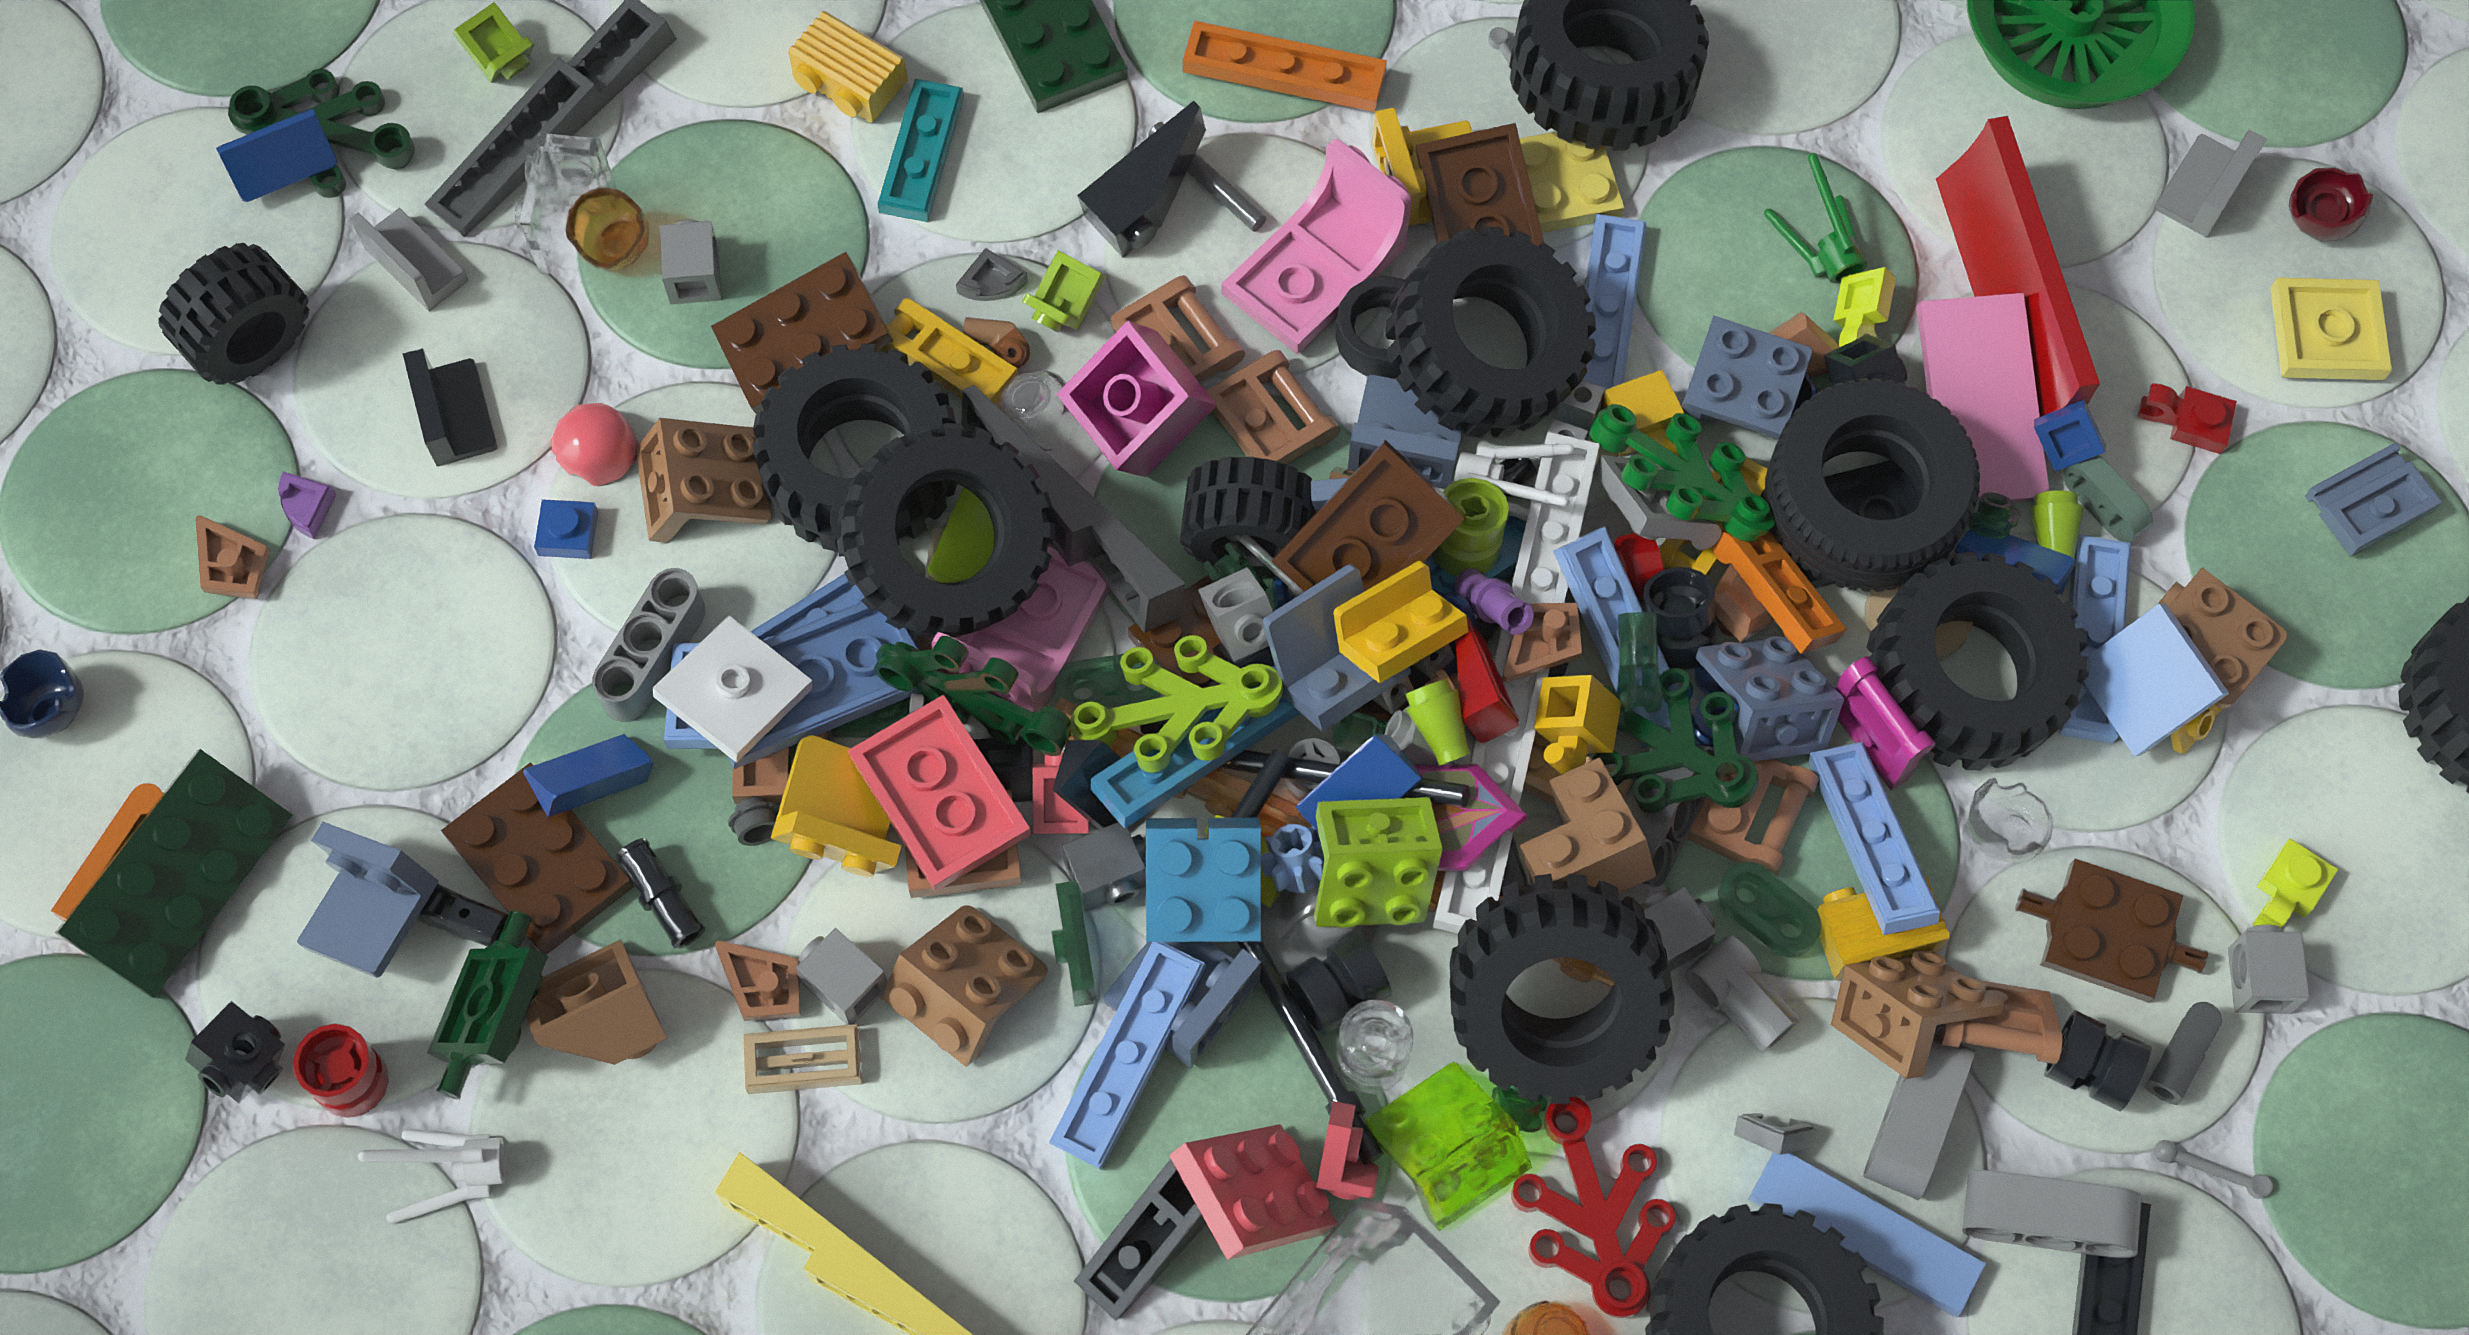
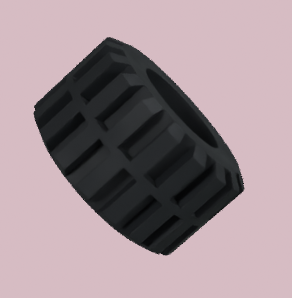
M236 243L230 248L227 246L220 247L208 256L205 254L197 259L196 263L189 269L186 268L179 275L180 278L176 283L171 284L165 293L168 297L161 302L159 312L162 315L158 319L159 327L163 330L162 334L204 380L208 382L213 381L215 384L220 385L230 381L234 384L242 382L249 376L254 377L262 373L264 369L275 364L285 352L292 348L295 344V339L302 334L306 326L303 322L309 316V308L307 307L309 301L303 290L266 250L264 251L255 244L247 246L246 243Z
M1226 457L1202 463L1201 467H1196L1191 471V475L1187 479L1180 534L1181 545L1184 546V550L1189 555L1196 557L1197 561L1215 569L1235 573L1248 567L1253 576L1275 575L1240 541H1230L1226 536L1249 535L1274 558L1316 513L1311 501L1312 478L1306 473L1299 472L1295 467L1263 458Z

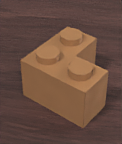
M1600 757L1549 780L1557 810L1564 825L1520 844L1533 884H1535L1534 876L1552 873V881H1567V875L1571 873L1585 875L1587 885L1596 887L1598 882L1603 880L1618 887V891L1621 893L1656 877L1647 839Z

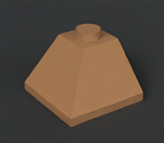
M621 939L544 976L538 994L529 1003L525 1013L532 1036L537 1045L613 1065L625 1059L641 1058L650 1053L658 1043L667 1039L658 1015Z

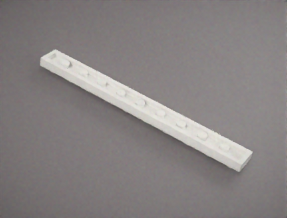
M1547 432L1544 445L1572 444L1574 452L1568 455L1541 457L1534 488L1567 496L1570 502L1567 506L1563 507L1531 500L1511 587L1515 596L1525 601L1524 603L1565 602L1568 584L1553 550L1579 538L1599 443ZM1503 628L1494 660L1501 678L1514 636ZM1549 669L1510 682H1504L1520 720L1518 722L1519 726L1486 743H1480L1476 739L1471 764H1478L1518 806L1536 732L1534 723L1542 678L1548 677ZM1507 830L1483 851L1485 856L1469 870L1445 872L1433 928L1458 933L1465 920L1472 918L1477 921L1476 907L1487 897H1493L1498 901L1513 832L1510 833Z

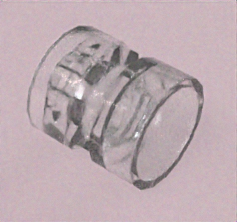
M1369 1000L1357 1004L1346 1013L1339 1030L1336 1064L1340 1075L1349 1086L1361 1092L1379 1093L1391 1089L1403 1078L1409 1064L1414 1032L1409 1018L1399 1007L1387 1001Z

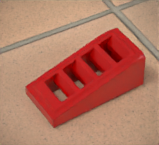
M1467 618L1468 632L1455 639L1461 713L1464 724L1480 743H1486L1518 727L1520 720L1486 640L1471 620Z

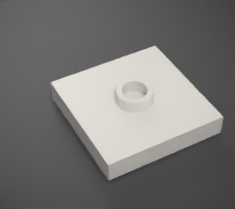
M729 615L653 687V697L737 763L812 690V679Z

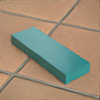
M914 79L877 203L880 214L928 222L964 100L963 87Z

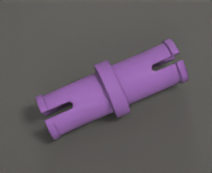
M1468 568L1457 576L1454 583L1455 593L1464 597L1471 604L1474 613L1480 619L1488 623H1497L1505 631L1508 630L1513 635L1521 634L1531 626L1534 616L1531 605L1517 598L1513 589L1507 583L1496 578L1490 579L1483 572H1478L1479 570L1475 568Z

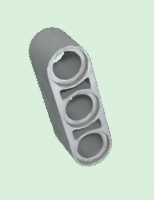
M679 568L665 569L651 580L594 671L592 677L593 688L606 715L615 721L632 722L640 718L648 710L654 700L653 687L671 671L673 643H689L703 621L705 604L693 575L686 570ZM675 596H688V599L679 606H666L667 602ZM649 639L661 640L660 644L650 651L638 650L641 644ZM620 684H633L632 689L622 696L610 695L611 691Z
M1934 1034L1924 1076L1906 1079L1899 1074L1867 1160L1863 1177L1913 1199L1919 1200L1922 1197L1932 1176L1968 1077L1975 1050L1961 1044L1958 1048L1940 1045L1939 1035Z
M1976 1170L1968 1174L1962 1231L1970 1237L1993 1242L2104 1257L2130 1258L2135 1257L2138 1250L2142 1196L2133 1190L2116 1186L2000 1171Z

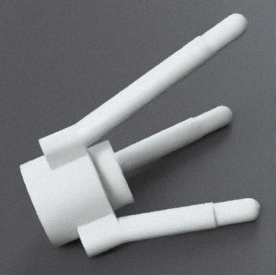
M1546 444L1495 448L1478 445L1476 455L1461 453L1456 467L1454 482L1465 478L1483 479L1496 485L1505 494L1565 507L1570 502L1567 496L1503 481L1504 465L1496 464L1495 460L1568 455L1574 452V446L1572 444ZM1508 502V514L1527 521L1529 510Z
M405 1129L402 1132L404 1140L451 1146L453 1149L362 1150L358 1154V1159L362 1162H452L454 1181H465L466 1183L465 1187L388 1213L386 1218L389 1223L413 1218L467 1199L490 1197V1185L503 1184L505 1179L504 1143L501 1137L490 1138V1134L462 1135Z

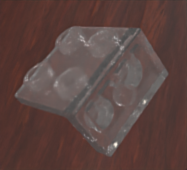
M539 133L535 153L529 152L526 157L525 179L528 185L525 197H519L517 200L515 222L517 228H522L526 238L527 253L533 255L540 273L551 274L565 206H572L578 210L588 212L597 209L615 210L618 190L600 138Z

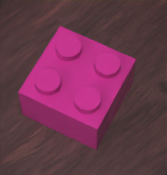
M1128 320L1057 393L1060 400L1116 470L1145 478L1217 406L1158 331Z

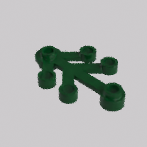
M316 69L311 71L305 79L272 93L258 86L242 87L232 95L229 102L228 117L233 127L243 134L253 133L300 114L299 112L288 110V108L311 98L314 102L319 103V105L310 109L314 110L329 143L373 154L379 164L391 169H401L407 166L415 153V146L408 130L400 124L386 123L370 132L333 122L357 111L364 116H373L383 110L385 106L384 96L380 87L371 81L360 82L353 87L352 91L338 96L339 86L334 75L326 69ZM321 83H329L324 89H315ZM365 96H375L371 101L361 102ZM394 148H400L395 152L389 153ZM337 165L311 176V181L316 191L325 198L339 196L346 187V180ZM327 177H336L335 180L329 184H321L322 181Z
M940 636L931 650L918 651L907 643L896 642L895 645L883 644L877 651L876 658L878 662L874 667V671L886 684L905 692L912 691L915 686L931 701L944 694L962 724H967L970 717L973 716L987 729L994 739L1003 744L1013 746L1019 737L1022 736L1026 743L1035 750L1049 756H1059L1071 736L1069 729L1071 720L1062 711L1051 706H1043L1040 711L1032 712L988 693L996 691L1007 694L1018 678V671L1005 660L992 657L988 660L982 671L947 675L937 669L943 668L951 672H958L969 655L968 649L961 642L949 636Z
M1668 669L1659 676L1657 681L1661 697L1668 706L1671 732L1625 707L1621 696L1616 690L1603 685L1621 701L1617 729L1653 750L1623 757L1615 750H1613V753H1596L1591 761L1600 757L1604 766L1616 764L1615 769L1608 772L1616 786L1625 779L1641 776L1633 785V795L1638 806L1643 811L1654 813L1662 810L1666 805L1702 797H1708L1714 803L1726 808L1743 806L1752 799L1759 783V776L1754 763L1737 752L1733 723L1737 718V711L1732 698L1724 692L1710 693L1702 700L1700 705L1706 725L1712 728L1714 757L1699 749L1696 745L1690 699L1693 696L1694 688L1688 673L1683 669ZM1683 683L1679 690L1668 691L1672 684ZM1727 707L1724 713L1711 715L1712 710L1715 708ZM1685 767L1697 775L1665 783L1660 776L1653 773ZM1737 774L1731 781H1721L1728 775ZM1659 789L1656 796L1652 798L1643 797L1648 790Z

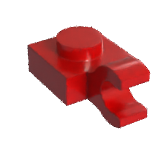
M2152 383L2148 397L2142 396L2137 416L2147 421L2173 426L2171 440L2221 454L2228 446L2237 401L2186 386L2178 396L2172 388Z

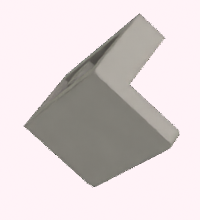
M2248 130L2235 151L2204 134L2198 135L2154 206L2155 210L2207 238L2267 139Z
M400 207L375 227L359 212L350 218L364 249L429 312L469 281L465 270Z

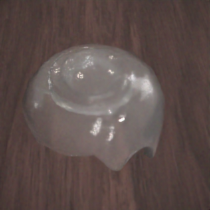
M1035 369L1018 374L1010 379L998 398L997 407L1044 451H1052L1070 441L1080 426L1079 422L1057 396V393L1067 384L1057 373Z
M1992 778L1980 786L1973 795L1969 807L1967 829L1973 844L1985 856L2003 862H2025L2036 858L2047 847L2052 838L2054 820L2045 801L2028 791L2024 783L2019 782L2012 786H2000L1997 779Z

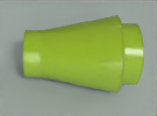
M2065 490L2042 492L2034 496V506L2029 509L2038 545L2066 554L2074 559L2084 509L2081 504H2078L2077 493Z
M1448 678L1405 694L1410 705L1405 710L1433 751L1439 766L1471 754L1466 742L1458 689L1452 691Z

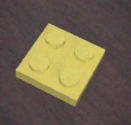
M1557 131L1519 138L1542 233L1595 223L1596 214L1622 218L1624 205L1605 146H1601L1599 150L1585 148L1586 143L1573 140L1570 144L1559 139Z
M2276 278L2270 290L2282 378L2386 379L2392 371L2379 280Z

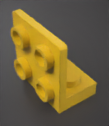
M1395 107L1375 111L1372 137L1374 154L1379 170L1386 176L1390 175L1399 179L1409 192L1411 209L1408 226L1432 222L1426 198L1425 178L1422 169L1419 168L1415 152L1416 145L1471 133L1473 131L1468 121L1410 131L1407 125L1400 126Z

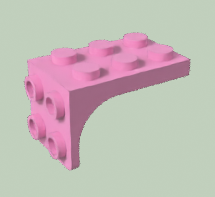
M1334 139L1327 145L1326 160L1322 174L1309 197L1286 223L1221 284V294L1298 355L1338 316L1340 302L1350 288L1365 279L1378 277L1406 249L1411 209V197L1407 188L1396 177L1386 176L1374 167L1360 149L1352 145L1347 146L1341 140Z
M1048 546L1047 553L1052 555L1048 570L1040 574L1037 580L1040 586L1031 598L1023 601L1017 607L1018 610L1006 619L981 631L954 638L968 649L969 655L958 672H951L943 668L937 670L947 675L977 672L984 669L990 658H1000L1015 667L1019 676L1009 693L1002 694L996 691L988 693L1032 712L1040 711L1043 706H1047L1110 588L1092 565L1081 561L1069 567L1057 550ZM937 633L931 643L932 649L940 636L948 635L944 633Z

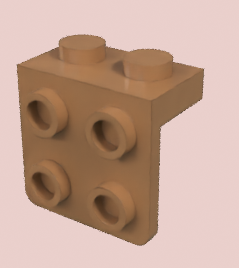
M2203 567L2186 587L2176 581L2158 603H2166L2229 692L2228 695L2215 703L2220 708H2229L2236 702L2287 639V632L2282 626Z
M964 905L899 954L881 999L889 1004L899 1015L905 1017L931 1038L941 1049L948 1052L967 1067L980 1056L996 1020L1042 983L1048 968L1044 962L976 908Z

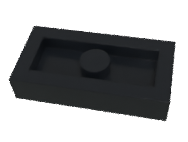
M423 348L403 353L424 442L436 466L495 451L498 446L475 361L472 358L432 368Z

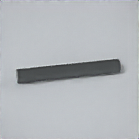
M1156 123L1151 128L1148 136L1152 135L1156 130L1163 126L1164 123ZM1195 153L1187 172L1253 232L1260 229L1267 217Z

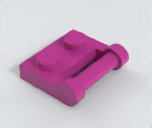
M1866 656L1849 666L1843 672L1835 687L1844 698L1837 720L1854 743L1863 742L1876 772L1890 791L1909 780L1922 757L1933 749L1936 743L1926 730L1919 732L1876 676L1879 671L1877 666L1869 656Z

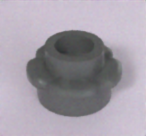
M763 797L748 798L735 807V812L728 819V826L737 835L739 843L743 845L753 846L772 840L771 835L780 806L775 803L768 805L767 800Z

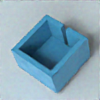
M1146 818V942L1261 941V827L1259 818H1208L1209 838H1197V818Z

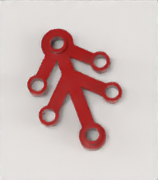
M1576 1096L1569 1097L1570 1104H1552L1551 1102L1544 1116V1129L1552 1141L1562 1145L1581 1206L1547 1188L1543 1179L1535 1174H1524L1517 1178L1511 1190V1200L1514 1206L1523 1212L1538 1210L1592 1240L1599 1262L1566 1246L1561 1235L1551 1229H1543L1533 1235L1528 1246L1529 1257L1539 1267L1550 1268L1556 1266L1589 1284L1595 1304L1605 1314L1615 1318L1634 1316L1644 1308L1650 1296V1282L1644 1272V1268L1660 1237L1666 1235L1674 1225L1675 1211L1667 1201L1662 1199H1652L1646 1202L1638 1215L1640 1230L1624 1257L1615 1232L1642 1182L1648 1180L1657 1166L1656 1155L1650 1147L1644 1144H1634L1628 1147L1620 1161L1621 1172L1605 1201L1585 1141V1136L1592 1123L1590 1108L1582 1099ZM1561 1115L1572 1117L1576 1122V1129L1572 1132L1561 1131L1556 1124V1118ZM1635 1154L1645 1157L1649 1165L1648 1170L1644 1172L1634 1171L1629 1165V1157ZM1524 1184L1535 1186L1539 1191V1199L1534 1202L1524 1201L1519 1195V1187ZM1651 1209L1662 1211L1667 1219L1666 1225L1663 1227L1652 1226L1647 1220V1212ZM1542 1239L1552 1241L1557 1248V1254L1551 1258L1542 1257L1536 1249V1243ZM1614 1280L1626 1282L1630 1288V1296L1625 1299L1614 1297L1610 1292V1282Z

